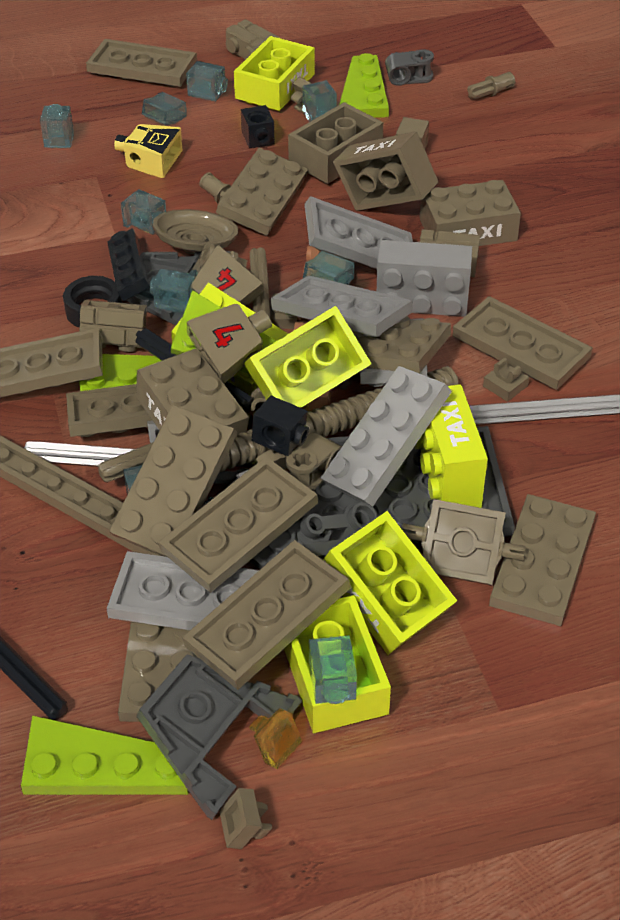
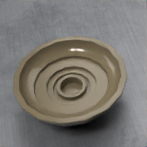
M191 209L172 210L159 214L153 220V229L160 240L189 254L202 252L207 242L214 243L215 247L219 245L222 248H226L238 236V227L232 220L207 211Z

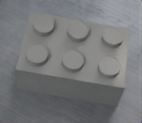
M380 240L376 292L412 300V313L465 317L467 314L472 246Z

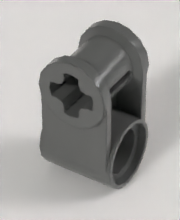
M420 49L390 54L385 61L389 81L398 86L432 81L434 74L431 70V62L434 60L433 52Z

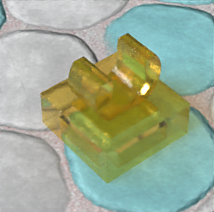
M280 708L270 718L259 715L249 726L250 730L256 732L254 734L255 742L265 764L276 769L302 742L292 714Z

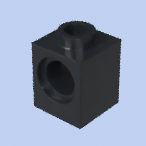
M267 106L241 109V130L249 149L275 145L274 120Z
M270 396L253 415L251 441L289 456L298 445L302 446L308 437L309 427L306 426L308 411Z

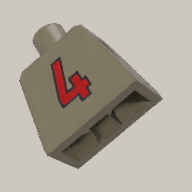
M219 245L213 250L191 284V289L200 294L209 282L244 306H247L264 292L262 282Z
M232 304L187 321V335L221 381L226 383L245 367L244 362L262 350L263 341L259 334L271 328L272 322L263 309L247 317L240 305Z

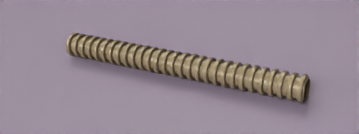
M449 366L427 372V377L443 382L447 386L458 385L457 375ZM383 387L308 411L306 426L309 427L308 436L316 432L323 437H327L328 435L342 432L346 428L351 429L357 426ZM252 429L247 433L241 432L236 436L219 472L225 471L226 468L232 469L236 465L241 466L245 462H253L258 456L271 449L251 441Z

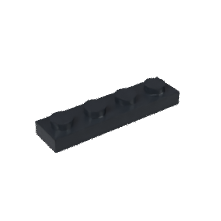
M133 228L128 231L123 230L115 233L107 243L117 292L121 299L125 301L150 288L139 239Z

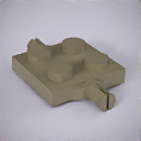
M433 499L430 518L424 527L405 523L402 525L403 530L416 532L415 534L404 533L411 540L422 541L423 557L438 575L492 585L495 568L501 557L524 560V554L510 552V550L525 553V545L521 546L504 542L502 530L506 512Z

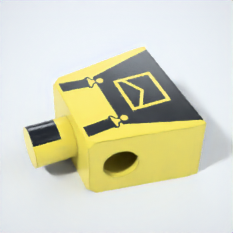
M140 124L137 125L130 136L119 134L116 136L115 150L125 152L126 165L129 168L164 178L183 151L181 128Z

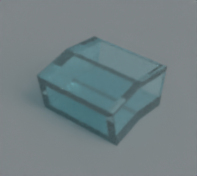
M160 92L154 97L144 99L142 115L163 125L175 124L187 116L186 102Z
M321 251L314 259L305 262L303 278L309 275L348 285L354 278V262Z

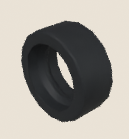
M93 275L81 277L71 282L63 293L67 320L80 328L81 305L79 303L84 300L97 298L105 299L107 302L122 303V299L117 292L116 283L107 277Z

